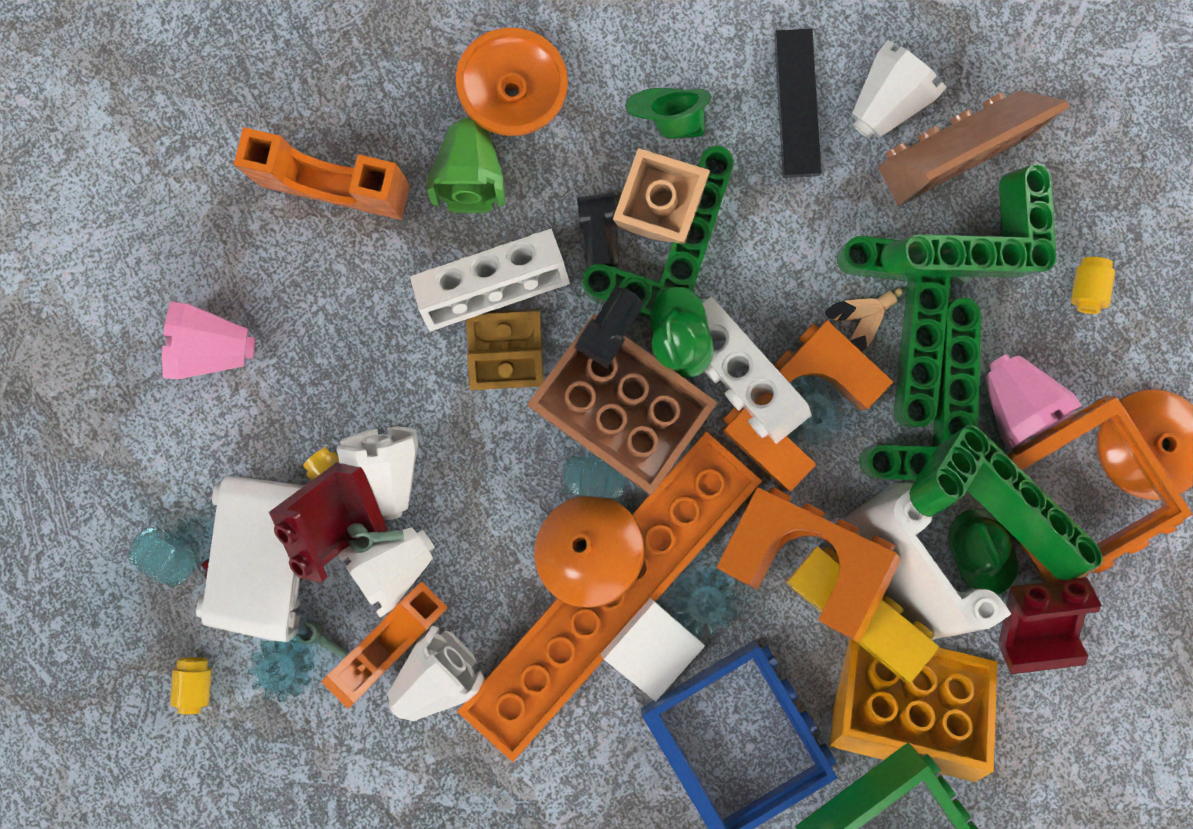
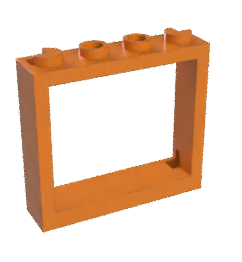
M1105 395L1006 454L1021 470H1024L1109 420L1164 506L1097 543L1102 552V564L1078 578H1082L1093 571L1094 573H1100L1109 569L1115 564L1114 559L1126 552L1133 554L1143 550L1150 544L1149 539L1161 532L1169 534L1176 531V526L1182 524L1184 519L1193 515L1128 413L1115 396ZM1018 541L1044 582L1059 580Z

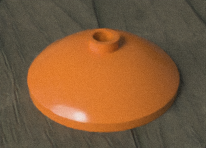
M500 28L479 36L463 52L456 70L457 95L467 115L482 128L500 135L520 136L543 128L559 113L567 94V70L560 53L541 35L522 28ZM515 89L519 93L516 96H509L506 94V91Z
M1157 389L1138 391L1119 400L1178 492L1182 494L1193 486V405L1175 393ZM1109 420L1100 424L1097 435V452L1100 464L1107 477L1119 489L1129 495L1142 499L1160 500ZM1164 438H1167L1170 443L1167 451L1162 447Z
M583 495L569 499L556 507L540 527L534 549L536 569L545 587L555 597L565 603L585 608L611 603L628 591L640 573L644 560V539L639 524L624 506L610 498L599 495ZM586 540V549L583 552H577L578 542Z

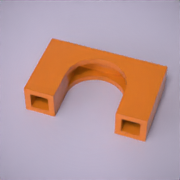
M246 127L242 129L233 164L260 187L398 220L403 219L411 187L398 165L394 162L358 154L354 168L340 166L297 151L280 135Z
M828 320L819 326L812 323L799 336L798 339L802 344L793 354L787 350L773 364L789 383L801 376H814L829 382L859 411L869 409L893 383L884 372ZM763 393L759 395L755 404H768L772 400L773 394ZM733 407L722 419L726 425L721 431L783 490L791 492L815 467L816 463L787 436L777 444L768 435L762 439L748 422L752 418L749 412L744 407L739 411Z
M757 487L716 568L758 590L776 554L785 544L796 538L807 536L826 540L833 545L837 552L840 571L837 583L818 621L860 643L901 562V558L893 551L895 545L875 535L870 541L858 535L859 528L844 520L838 519L837 523L834 524L823 518L825 512L810 504L804 503L802 508L790 503L791 496L776 488L771 487L770 491L767 492Z

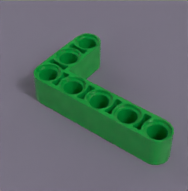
M722 146L709 147L703 152L698 167L707 169L706 162L718 160L724 166V172L720 174L710 172L703 194L708 195L712 199L713 206L709 209L698 207L690 227L700 232L702 241L695 245L689 244L686 241L685 244L673 242L660 282L604 264L590 266L586 269L582 281L584 293L590 300L604 305L616 286L623 289L637 286L643 290L645 295L642 301L645 304L637 316L651 320L650 313L654 301L662 292L671 287H684L693 291L733 169L734 160L728 149ZM676 263H684L690 268L691 276L688 279L679 280L672 275L671 267ZM595 275H603L607 277L610 285L603 292H595L590 288L589 281Z
M1032 164L1002 176L999 182L1002 237L925 234L910 236L885 246L882 252L884 268L894 276L1019 278L1051 270L1056 263L1057 253L1050 173L1043 165Z
M856 236L844 244L837 254V264L844 273L854 276L907 281L894 416L899 424L907 428L927 426L935 419L938 408L951 277L891 275L883 266L882 252L886 245L898 240ZM850 248H858L863 252V264H856L850 259ZM921 292L931 295L933 299L931 310L921 305ZM918 328L924 329L929 334L930 340L926 347L921 346L916 340ZM916 364L923 367L926 373L925 381L922 384L917 383L912 377V369ZM912 401L920 404L922 408V415L917 421L913 420L908 414V407Z
M960 298L948 303L936 417L933 420V447L869 446L864 449L859 459L860 468L868 477L916 480L921 471L917 474L912 471L910 467L912 456L918 453L923 458L924 468L937 446L952 436L949 432V423L953 418L960 422L962 428L966 425H973L978 428L981 311L977 303L972 299ZM954 308L960 309L965 316L962 326L956 324L952 318ZM954 344L963 350L964 357L961 363H957L951 356V349ZM953 381L958 382L963 390L962 397L959 400L954 399L950 394V386ZM877 452H882L887 458L886 468L881 472L876 471L872 464L873 457Z
M966 425L937 446L910 489L909 495L912 505L919 513L927 517L935 516L961 499L966 491H968L1059 580L1078 578L1102 564V552L1095 541L990 438L973 425Z

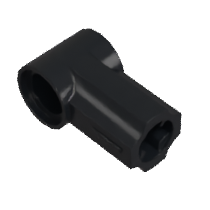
M614 193L577 197L580 230H583L587 269L595 264H604L611 267L618 266L619 256L615 235V226L617 224L613 220L616 211Z
M616 286L596 319H592L588 323L574 348L605 368H608L625 341L623 337L645 303L628 289Z

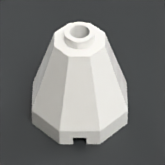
M889 40L878 51L851 114L856 120L852 126L868 139L872 135L880 139L933 104L946 89L943 82L937 87L932 83L937 77L935 72L909 50L900 46L896 52L892 51L894 43Z
M395 426L387 428L388 434H378L377 429H373L342 439L340 441L341 445L337 446L339 463L362 467L384 520H393L401 517L402 511L408 509L418 450L416 429Z
M410 527L403 530L404 540L373 543L368 551L357 553L349 546L338 555L342 562L348 558L351 562L345 567L370 604L380 603L382 607L376 611L380 618L396 606L433 559L430 551L435 547L423 530L416 533Z
M432 625L419 638L387 694L389 707L398 718L416 721L467 702L478 693L484 677L481 671L476 675L474 674L472 667L477 663L474 655L453 633L445 630L441 635L436 634L439 628Z

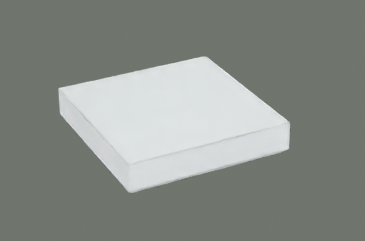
M650 598L604 649L601 656L656 702L705 645Z

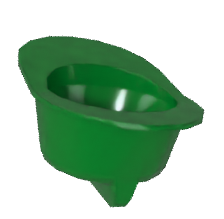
M651 88L633 94L627 99L625 107L627 112L634 117L653 120L658 131L665 138L701 137L705 132L704 107L710 103L712 96L709 91L704 89Z
M671 287L657 297L650 313L653 333L651 341L652 351L656 359L663 366L672 369L682 377H695L708 368L714 354L713 340L710 334L706 310L701 299L693 291L684 287Z
M968 510L957 516L949 528L948 541L962 579L968 588L987 589L996 595L1003 593L1010 588L1016 579L1018 571L1017 556L1006 528L989 511Z

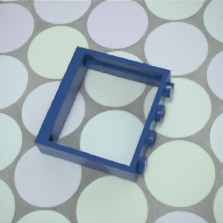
M755 640L663 694L656 702L653 700L640 708L644 721L708 829H754L838 778L831 767L837 763L825 743L819 746L812 735L818 731L806 710L799 713L793 703L798 698L796 692L787 678L780 681L773 668L779 665L777 660L772 655L768 646L761 649ZM753 659L815 765L723 819L661 713Z

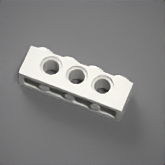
M552 228L410 276L419 312L429 332L570 284Z
M711 296L703 303L713 343L719 340L726 342L721 349L714 351L711 364L704 372L715 384L720 380L729 389L724 393L738 411L744 407L749 412L752 418L748 422L762 439L768 435L777 444L812 416L809 405ZM738 367H749L747 374L743 377H732L734 370ZM763 393L773 394V398L768 404H755L759 395Z

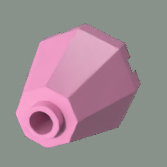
M169 302L163 335L167 336L166 346H162L163 378L183 379L243 367L246 364V359L254 358L255 337H249L248 328L189 303Z
M1005 354L988 366L991 372L984 379L1000 437L1009 451L1028 442V437L1038 436L1072 415L1075 410L1082 407L1074 393L1020 355L1010 359L1008 354Z

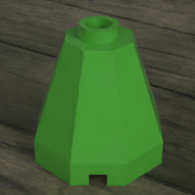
M463 118L448 129L427 178V192L431 204L440 207V201L448 203L447 210L454 213H488L492 211V204L497 202L498 208L505 205L506 191L503 175L489 131L479 126L471 118Z

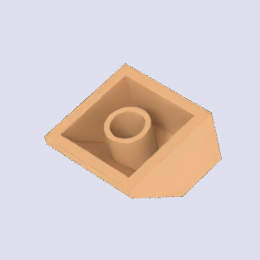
M638 148L613 217L614 222L621 230L652 240L685 244L710 170Z

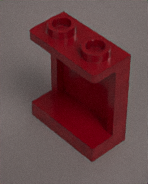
M336 462L269 511L275 525L274 533L284 545L290 559L289 566L293 573L299 578L320 583L328 577L324 566L339 555L341 551L350 546L348 541L358 539L351 537L348 533L347 528L354 523L363 524L368 532H386L388 530L362 467Z
M1082 577L1072 580L1010 586L1006 607L1011 615L1003 620L998 642L1010 674L1086 665L1088 654L1079 637L1086 614L1096 613L1101 609V602L1088 578Z

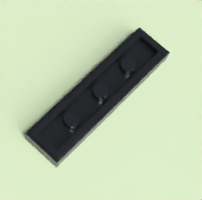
M813 28L776 30L774 40L783 178L820 176L821 159Z

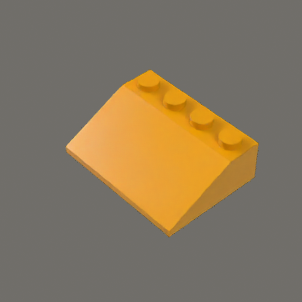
M849 638L833 707L829 747L885 760L909 742L921 757L928 754L940 769V774L977 782L994 772L998 662L939 648L912 683L903 682L857 642Z

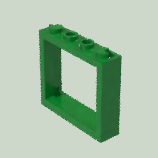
M909 742L795 826L796 829H859L923 781L954 829H978L972 821L967 823L971 816L957 798L953 801L951 800L956 793L942 775L935 776L940 772V769L928 754L921 757Z

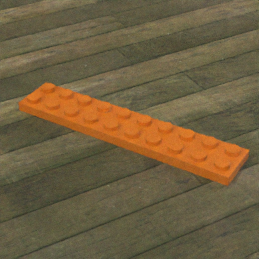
M705 431L665 476L653 495L649 494L632 513L643 535L644 560L637 579L628 591L611 603L590 608L573 606L557 598L484 679L478 693L467 702H464L457 712L507 758L514 762L604 660L601 656L604 649L650 598L656 601L762 480Z

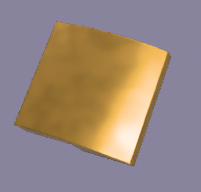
M540 309L489 311L466 319L470 390L541 386L544 382Z

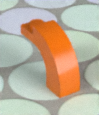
M421 581L354 650L325 676L321 683L349 709L448 607Z

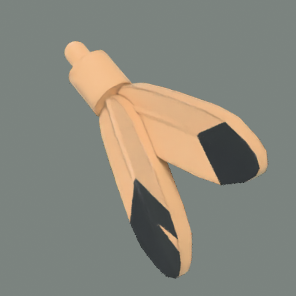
M898 288L894 292L889 290L877 299H855L835 303L825 311V316L837 322L861 319L850 342L862 352L872 342L883 319L884 312L898 302L897 298L903 294V289Z

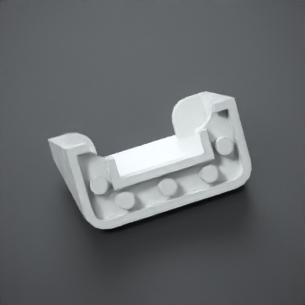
M225 476L221 483L215 484L212 503L217 505L205 593L200 595L196 608V615L202 618L203 625L281 642H289L296 634H299L301 615L292 611L300 605V599H297L300 578L293 573L289 566L290 559L284 545L274 533L275 525L269 511L305 485L235 476Z
M894 482L846 517L844 521L860 529L858 535L870 541L875 535L895 545L893 551L901 558V562L885 592V596L894 600L904 609L901 615L911 624L918 621L927 627L935 635L932 640L989 629L1011 615L1000 597L992 591L968 588L965 591H956L916 536V534L929 525L932 517L922 515L912 505L909 492L913 484Z

